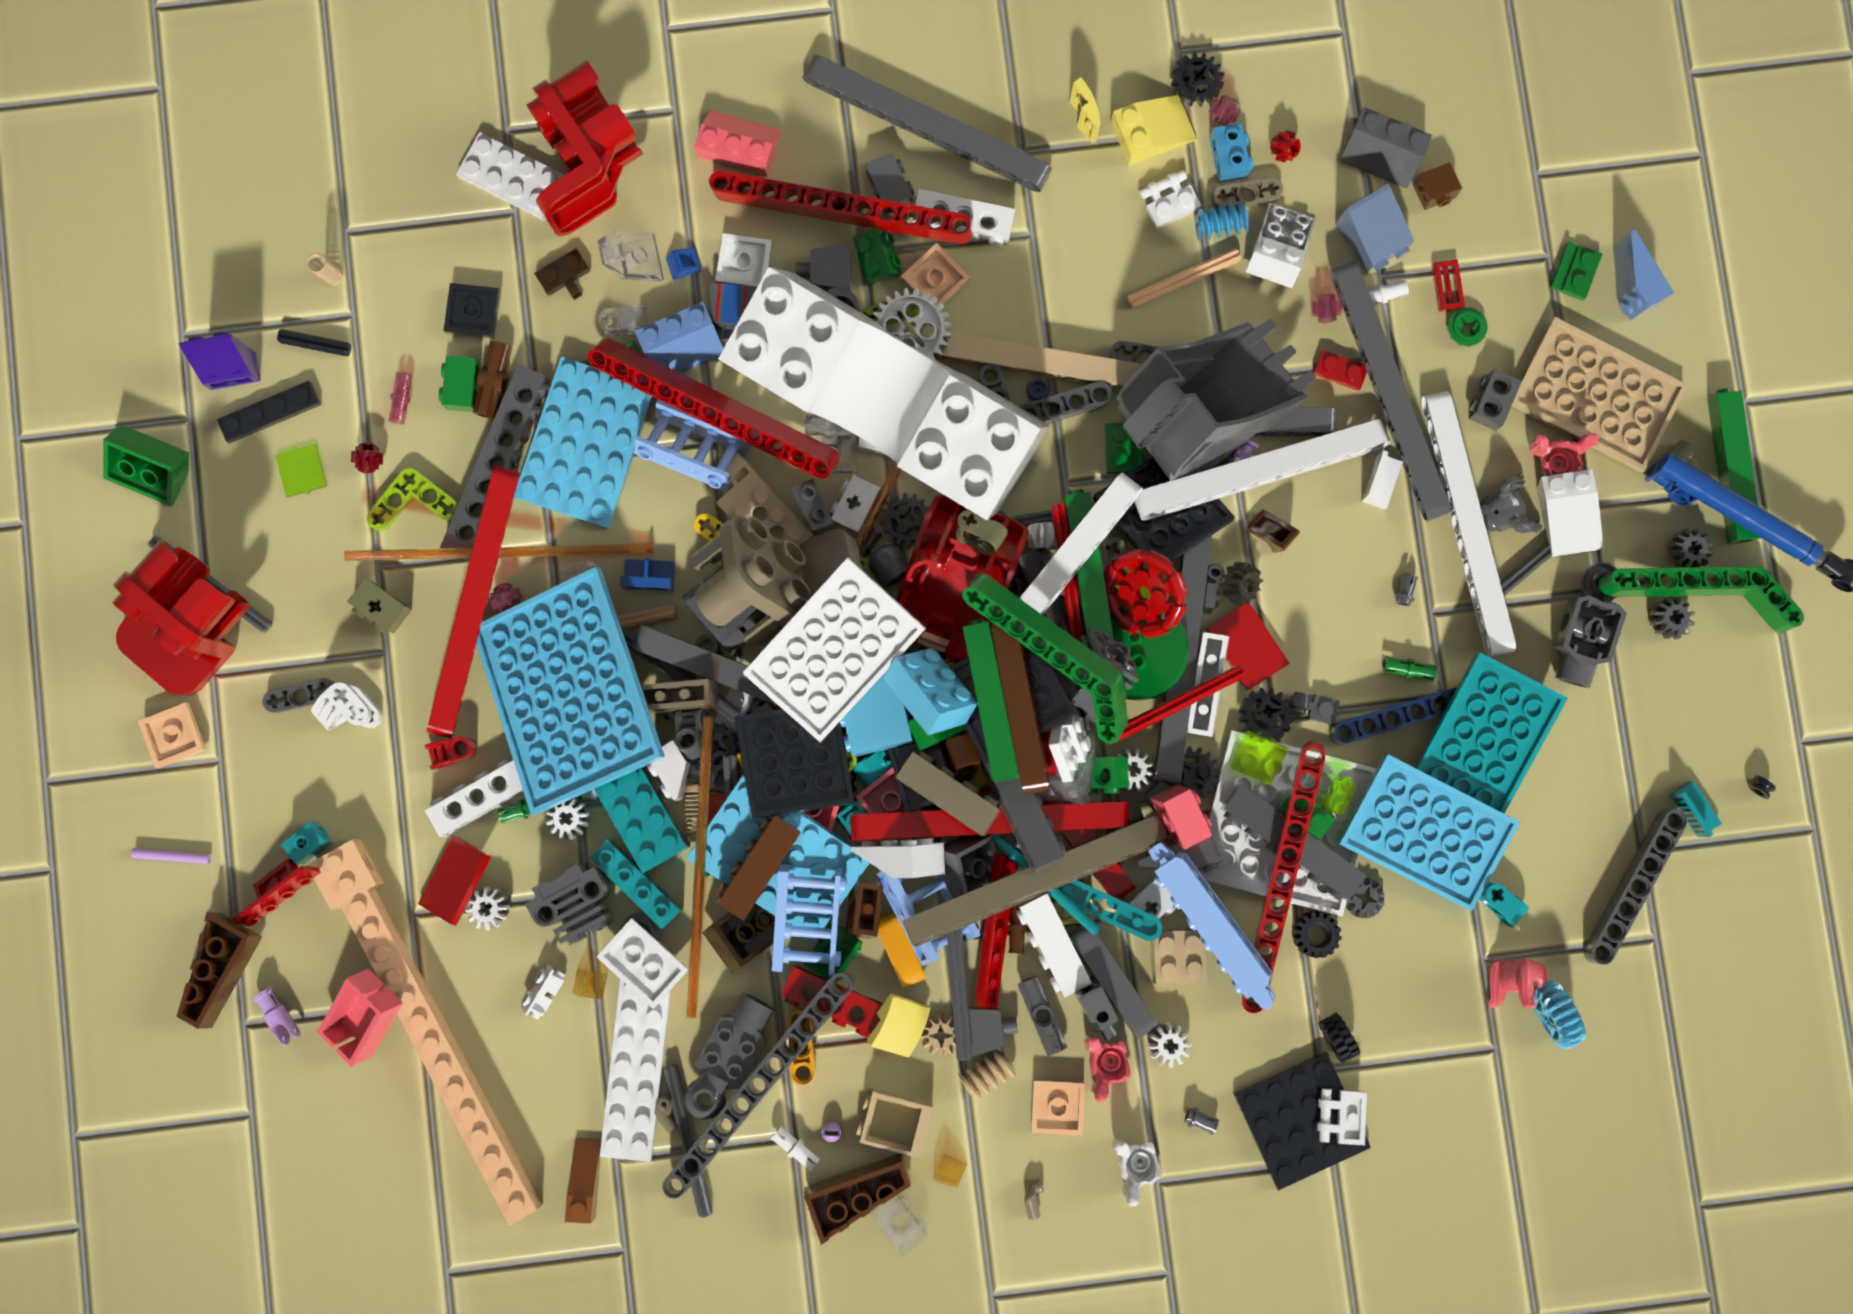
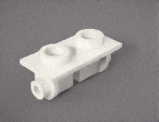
M548 963L544 969L539 970L535 977L534 987L531 991L526 992L521 1001V1008L525 1015H528L531 1011L530 1015L536 1019L544 1016L552 1002V999L545 996L547 992L554 996L557 994L565 981L563 979L565 976L563 972L556 969L555 973H553L554 970Z

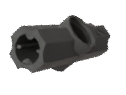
M1038 975L1018 983V988L1046 1055L1050 1056L1068 1048ZM1040 1009L1049 1011V1018L1045 1022H1038L1035 1018L1037 1011Z

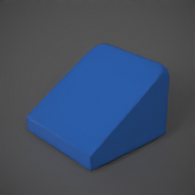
M694 248L672 250L666 257L673 280L701 271Z

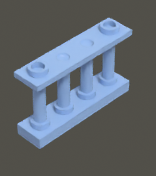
M658 399L655 409V418L658 421L648 439L640 436L636 437L634 454L644 460L653 461L702 481L712 488L727 492L730 473L726 471L736 452L746 455L750 444ZM667 424L681 428L670 449L657 444ZM690 433L704 438L694 458L680 453ZM714 442L728 447L717 468L703 463Z
M780 864L777 881L772 971L782 972L784 963H789V961L829 964V975H834L835 967H840L841 951H836L840 893H845L846 877H841L842 869H836L835 879L799 877L790 873V865ZM794 887L834 889V903L793 901V898H788L789 889ZM792 911L833 914L832 929L791 926V923H787V914H792ZM791 936L831 939L830 953L791 951L790 948H785L786 938L790 939Z
M883 871L875 874L879 884L883 885V891L910 944L911 941L902 922L916 915L913 908L914 903L940 889L947 901L953 899L941 875H934L935 881L911 894H907L901 885L902 881L906 878H892ZM977 922L962 928V936L965 935L967 941L981 935ZM947 934L920 946H912L922 966L939 959L937 950L948 944Z

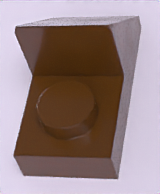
M1264 509L1247 526L1249 532L1267 542L1274 553L1284 551L1300 533L1298 529Z

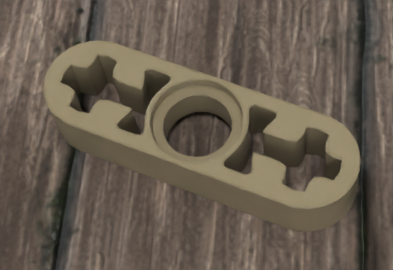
M1273 177L1221 185L1214 190L1211 202L1216 209L1220 205L1226 209L1229 204H1233L1236 208L1238 203H1243L1245 207L1267 204L1269 202L1273 203L1280 198L1283 192V185L1279 179ZM1269 185H1271L1272 189H1277L1274 195L1266 191L1262 192L1261 198L1258 197L1259 192L1267 190ZM1244 188L1251 189L1254 197L1250 200H1245L1241 197L1240 191ZM1233 190H1235V191H1236L1235 197H1229V196H1232V195H1233V193H1234ZM1220 193H1223L1225 197H1229L1226 203H1223L1222 199H1217Z

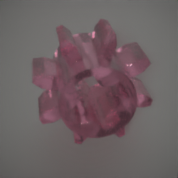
M1222 95L1220 100L1215 98L1209 109V112L1213 113L1212 121L1221 126H1227L1229 122L1235 123L1241 109L1236 108L1238 101L1227 95Z
M1334 294L1317 296V302H1312L1311 305L1312 317L1318 316V322L1320 323L1335 322L1337 315H1341L1342 300L1336 301V295Z
M509 583L496 586L493 589L494 593H490L492 609L496 610L499 608L500 613L521 603L520 589H513Z

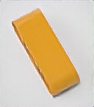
M892 912L879 919L878 934L902 988L905 989L926 979L922 966L895 913Z
M804 1008L794 1009L789 1014L787 1029L793 1024V1016L801 1014L805 1010ZM805 1017L806 1025L804 1028L812 1031V1019ZM792 1037L788 1038L789 1049L795 1051L794 1045L797 1040ZM813 1039L808 1044V1051L800 1053L790 1066L792 1079L798 1085L809 1084L815 1076ZM799 1066H806L810 1069L811 1074L808 1078L802 1079L797 1075L796 1071Z

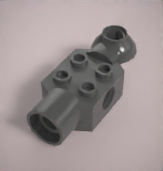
M1598 562L1588 567L1582 576V596L1568 599L1553 646L1562 655L1555 675L1557 680L1579 687L1590 688L1597 665L1612 662L1627 613L1615 602L1610 603L1616 597L1603 595L1596 585L1598 577L1602 578L1617 569L1610 563Z
M743 993L732 1014L720 1017L695 1062L702 1076L690 1083L684 1095L685 1106L688 1112L695 1118L709 1120L717 1117L727 1102L726 1089H740L768 1040L763 1030L774 1009L752 995ZM700 1093L710 1095V1105L705 1106L699 1102L698 1096Z

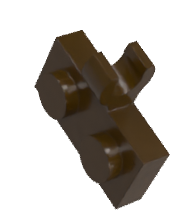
M576 248L534 274L548 296L566 287L572 298L576 300L583 295L574 281L589 273L590 269Z

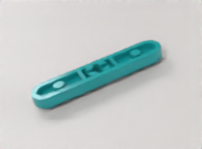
M1075 880L1058 887L1082 911L1141 939L1153 941L1162 934L1163 926L1160 919L1087 884ZM1103 899H1106L1107 905L1115 909V913L1106 910L1102 914L1099 913V908L1091 903L1090 900L1102 902Z

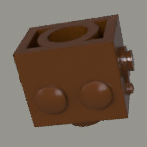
M1450 162L1418 174L1413 183V187L1424 210L1437 205L1438 207L1448 205L1453 199H1456L1462 189Z

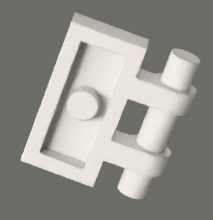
M1184 170L1178 173L1172 172L1166 175L1165 179L1156 183L1154 181L1148 183L1146 188L1139 190L1142 200L1151 197L1153 201L1146 206V210L1156 230L1201 208V204L1191 184L1184 188H1181L1179 182L1187 179ZM1170 187L1173 193L1162 198L1160 191Z
M1322 1088L1321 1099H1318V1107L1321 1108L1320 1122H1317V1131H1320L1319 1141L1330 1142L1331 1132L1337 1133V1143L1365 1145L1367 1092L1339 1090V1100H1332V1089ZM1331 1109H1338L1337 1124L1330 1123Z

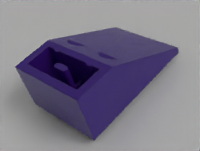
M217 332L213 334V337L208 338L200 336L190 337L188 341L179 343L181 350L202 385L210 390L260 382L256 353L228 332Z

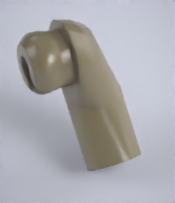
M662 1095L656 1101L654 1114L667 1133H670L677 1127V1124L671 1116V1098L667 1095Z
M1031 1179L1026 1186L1024 1203L1027 1216L1031 1220L1040 1217L1036 1194L1044 1192L1041 1179L1035 1181Z

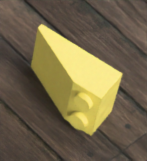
M1179 95L1136 102L1113 111L1110 121L1128 166L1191 143L1197 139L1183 104L1180 102Z

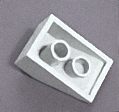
M1593 469L1541 477L1537 491L1551 556L1602 550L1604 546Z

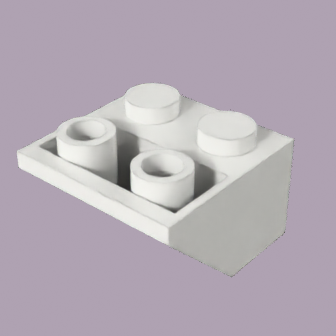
M672 740L662 746L665 757L648 764L647 767L654 777L661 779L663 784L660 785V788L666 798L681 801L685 796V785L688 783V773L692 763L689 762V759L683 755L676 746L675 741Z

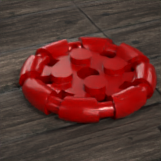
M1143 549L1128 550L1119 554L1116 561L1112 560L1104 572L1109 613L1117 620L1116 624L1128 633L1130 632L1132 635L1137 636L1138 632L1136 631H1140L1145 638L1165 635L1171 627H1176L1184 616L1187 607L1185 603V597L1187 596L1186 584L1180 571L1177 572L1172 566L1173 562L1164 555L1153 550L1150 552H1145ZM1144 562H1147L1149 569L1144 568ZM1123 567L1129 568L1131 572L1127 574ZM1163 571H1164V573L1168 576V578H1169L1168 581H1167L1166 578L1161 574ZM1114 584L1120 585L1118 591L1114 590ZM1141 587H1145L1149 590V599L1144 598L1141 595ZM1169 594L1175 597L1174 601L1168 600ZM1122 605L1129 611L1126 615L1119 608ZM1161 612L1165 614V620L1161 617ZM1147 619L1146 625L1139 624L1140 620Z

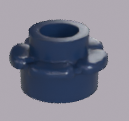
M1034 379L1027 384V396L1031 401L1046 398L1050 394V386L1043 379Z

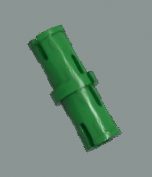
M1386 656L1383 662V672L1404 675L1408 679L1415 677L1434 681L1436 676V665L1415 662L1414 659L1404 660Z

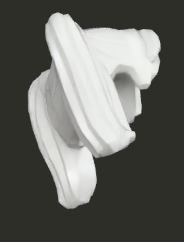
M1115 1138L1112 1146L1115 1154L1119 1155L1120 1173L1125 1181L1122 1192L1126 1197L1127 1204L1137 1206L1141 1198L1140 1187L1144 1184H1153L1161 1178V1168L1157 1161L1155 1147L1151 1142L1127 1144L1121 1138ZM1142 1159V1162L1138 1163L1137 1160Z

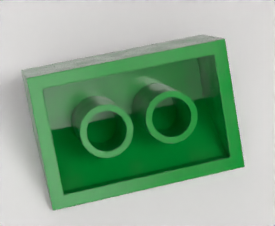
M122 424L103 439V479L168 506H172L175 503L189 472V452Z

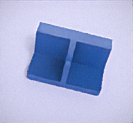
M645 558V560L626 559L624 563V576L620 577V586L623 589L673 591L675 563L673 561L651 560L650 558Z

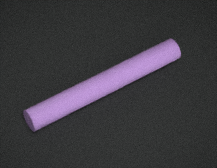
M133 848L131 852L132 858L203 864H209L211 861V854L142 848Z

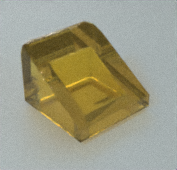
M577 969L573 994L580 997L603 999L607 974Z
M943 1153L933 1179L957 1188L967 1163Z

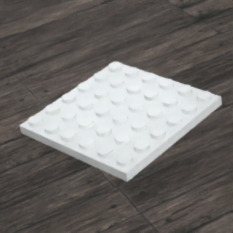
M1230 731L1218 777L1220 782L1216 785L1208 817L1212 825L1209 830L1223 861L1217 863L1219 868L1207 873H1204L1203 870L1200 871L1206 881L1262 896L1266 895L1275 854L1264 847L1266 842L1258 837L1255 840L1244 832L1246 828L1239 822L1234 825L1224 818L1225 812L1220 808L1238 784H1243L1275 808L1286 791L1292 788L1301 748L1274 741L1270 743L1267 739L1259 742V737L1254 736L1250 738L1248 734ZM1306 752V757L1312 760L1320 756V753ZM1326 755L1314 804L1336 820L1319 841L1355 866L1358 854L1339 845L1337 841L1376 768ZM1305 773L1300 777V781L1303 784H1310L1314 780V776L1310 773ZM1299 868L1290 903L1343 917L1347 900H1336L1327 893L1329 889L1322 883L1319 886L1306 878L1308 873ZM1279 873L1276 879L1279 882H1287L1290 876L1287 873ZM1275 897V898H1273V899H1277V900L1284 901V900H1283L1282 898H1280V897Z

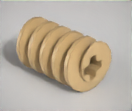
M1001 1048V1056L995 1051L992 1052L993 1061L985 1056L983 1058L985 1066L976 1062L975 1072L970 1068H966L967 1077L958 1073L969 1094L978 1100L981 1099L980 1090L986 1094L990 1093L989 1084L996 1089L998 1088L997 1079L1006 1083V1073L1013 1078L1016 1077L1015 1068L1003 1048Z

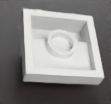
M1077 710V716L1053 728L1050 735L1049 747L1063 782L1073 781L1074 772L1078 770V763L1086 762L1087 751L1091 750L1090 738L1086 736L1083 719L1079 717Z

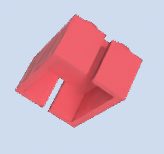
M369 968L346 978L317 1031L332 1048L353 1037L355 1038V1040L338 1047L336 1050L351 1067L374 1055L403 1004L388 987L382 988L384 983Z

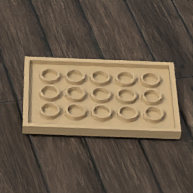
M1554 317L1521 379L1522 382L1512 407L1578 441L1583 435L1596 433L1599 435L1598 445L1592 448L1642 473L1646 470L1688 384Z

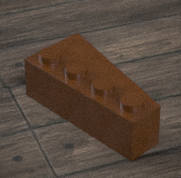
M776 815L771 818L766 817L759 827L761 833L756 840L754 838L750 840L744 850L747 854L742 861L738 860L730 871L732 876L727 883L723 882L716 893L717 904L743 921L801 833L799 829Z
M206 912L204 919L206 921L203 934H200L197 943L199 944L196 959L192 961L190 980L185 985L176 1016L197 1029L213 1027L262 939L261 935L241 924H234L231 918L222 913Z
M902 1154L893 1155L804 1188V1199L821 1245L836 1233L847 1229L850 1224L859 1218H863L871 1213V1210L880 1204L886 1203L911 1186L910 1175Z

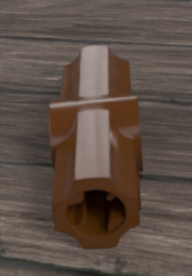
M490 341L484 367L480 368L477 377L478 392L473 409L475 415L488 419L495 418L501 393L505 392L508 382V373L506 371L512 351L510 345L499 341Z

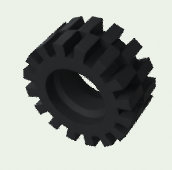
M1311 911L1310 913L1303 914V917H1299L1296 920L1297 924L1293 926L1294 933H1292V938L1295 939L1294 944L1301 953L1313 958H1325L1327 955H1332L1334 949H1338L1340 946L1338 942L1342 939V936L1339 934L1341 928L1337 926L1338 922L1331 915ZM1313 925H1321L1326 931V938L1321 944L1314 945L1308 939V930Z
M1334 1013L1318 1022L1323 1036L1342 1064L1361 1054L1354 1036L1338 1013Z

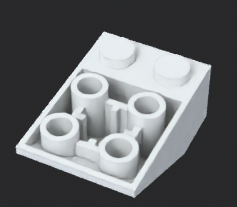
M1269 202L1250 255L1246 272L1292 288L1302 268L1315 218Z
M913 838L861 841V846L851 847L852 852L892 878H918L945 874L944 843H933V838H920L917 840H913Z

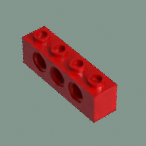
M794 965L781 996L786 997L784 1000L786 1003L795 1007H799V1004L808 1006L813 999H807L804 996V987L813 986L818 994L828 980ZM836 983V987L839 990L845 991L847 987ZM852 990L841 1003V1006L832 1014L831 1022L841 1027H846L847 1024L856 1028V1033L868 1038L881 1020L877 1012L884 1003ZM821 997L819 1000L820 1007L826 1011L830 1010L826 1003L827 998ZM854 1006L863 1008V1018L859 1020L853 1019L850 1015V1009Z

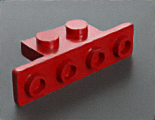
M287 858L253 885L257 900L232 918L234 924L253 926L259 923L262 917L276 910L279 904L293 897L300 888L310 884L313 878L321 873L319 867H298L292 859Z

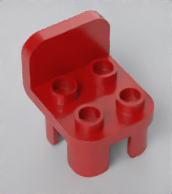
M587 60L551 83H548L545 79L534 86L532 90L537 98L526 104L536 120V125L550 147L556 149L568 172L548 185L536 199V204L557 236H565L575 232L614 207L617 202V195L614 190L624 166L643 155L641 148L637 147L634 143L637 136L618 105L612 104L609 106L597 86L599 82L598 75Z
M939 495L934 498L925 515L896 601L926 627L925 632L949 640L944 652L946 657L962 661L969 657L963 627L969 626L970 621L984 619L985 622L989 621L990 623L989 619L964 601V589L974 576L982 573L990 576L1008 590L1028 538L1029 530L1024 524L1000 513L995 514L989 519L1001 523L1006 528L1008 534L994 555L983 554L973 547L962 544L956 538V531L959 527V515L964 511L971 510L945 495ZM922 633L916 638V640L912 644H917L919 642Z
M160 539L131 573L124 571L113 584L118 592H120L114 599L113 604L127 615L118 627L116 642L119 650L167 692L180 696H191L202 690L234 653L235 647L224 637L251 607V604L237 591L229 590L226 594L220 592L205 580L210 574V569L207 565L181 547L171 551L168 543Z

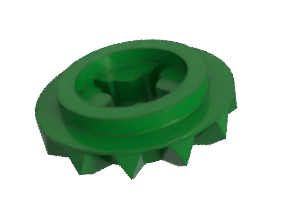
M1470 307L1455 311L1449 318L1447 327L1450 339L1456 341L1458 345L1467 347L1480 343L1485 338L1488 329L1484 315ZM1462 322H1464L1466 325L1469 323L1471 324L1473 322L1475 323L1470 329L1471 333H1469L1468 331L1460 332L1461 328L1464 326Z

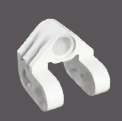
M341 682L331 685L324 691L311 709L312 714L328 731L346 721L353 725L367 728H375L382 721L380 709L362 689Z

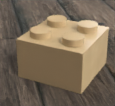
M1162 930L1159 938L1150 941L1153 983L1207 982L1206 949L1201 941L1202 936L1197 930Z

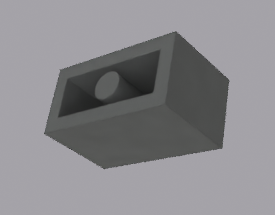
M893 152L865 163L867 176L878 199L912 204L913 187L910 181L905 182L902 175L905 173L903 164L900 159H895Z

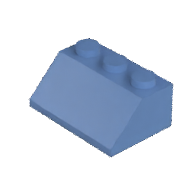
M704 302L635 330L645 356L679 373L717 358L723 351V346Z

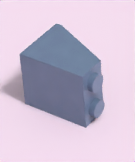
M1388 183L1348 207L1335 224L1367 273L1373 269L1377 272L1389 264L1388 260L1394 256L1397 259L1403 257L1410 251L1409 246L1414 242L1413 236Z

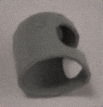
M886 544L876 549L868 561L870 570L884 589L903 581L909 563L901 550L893 544Z

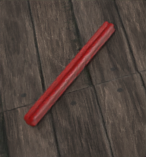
M1065 503L1052 505L1058 550L1071 535ZM1075 574L1064 588L1070 635L1081 642L1080 637L1083 634L1085 635L1077 575Z
M1236 665L1128 720V725L1117 742L1245 677L1243 668L1240 665Z

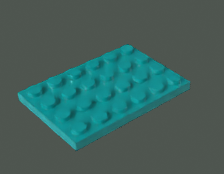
M1477 651L1414 768L1505 814L1568 698Z

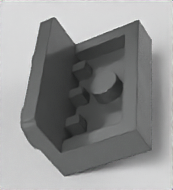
M814 479L794 484L791 487V491L809 530L813 532L814 536L825 532L833 524V521Z

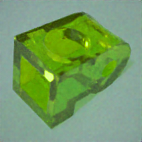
M1346 776L1334 778L1329 784V794L1320 795L1315 804L1338 816L1343 815L1355 792L1353 780Z

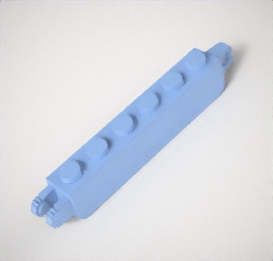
M1163 841L1154 845L1149 850V853L1157 867L1155 878L1162 888L1168 889L1172 895L1171 901L1179 910L1182 909L1186 914L1188 925L1192 930L1199 932L1202 936L1201 941L1204 947L1209 952L1212 951L1218 958L1216 960L1218 966L1224 973L1228 972L1231 976L1235 990L1239 994L1243 993L1247 999L1252 996L1261 1009H1270L1272 1004H1274L1275 995L1269 986L1272 974L1269 966L1189 856L1183 852L1175 854Z

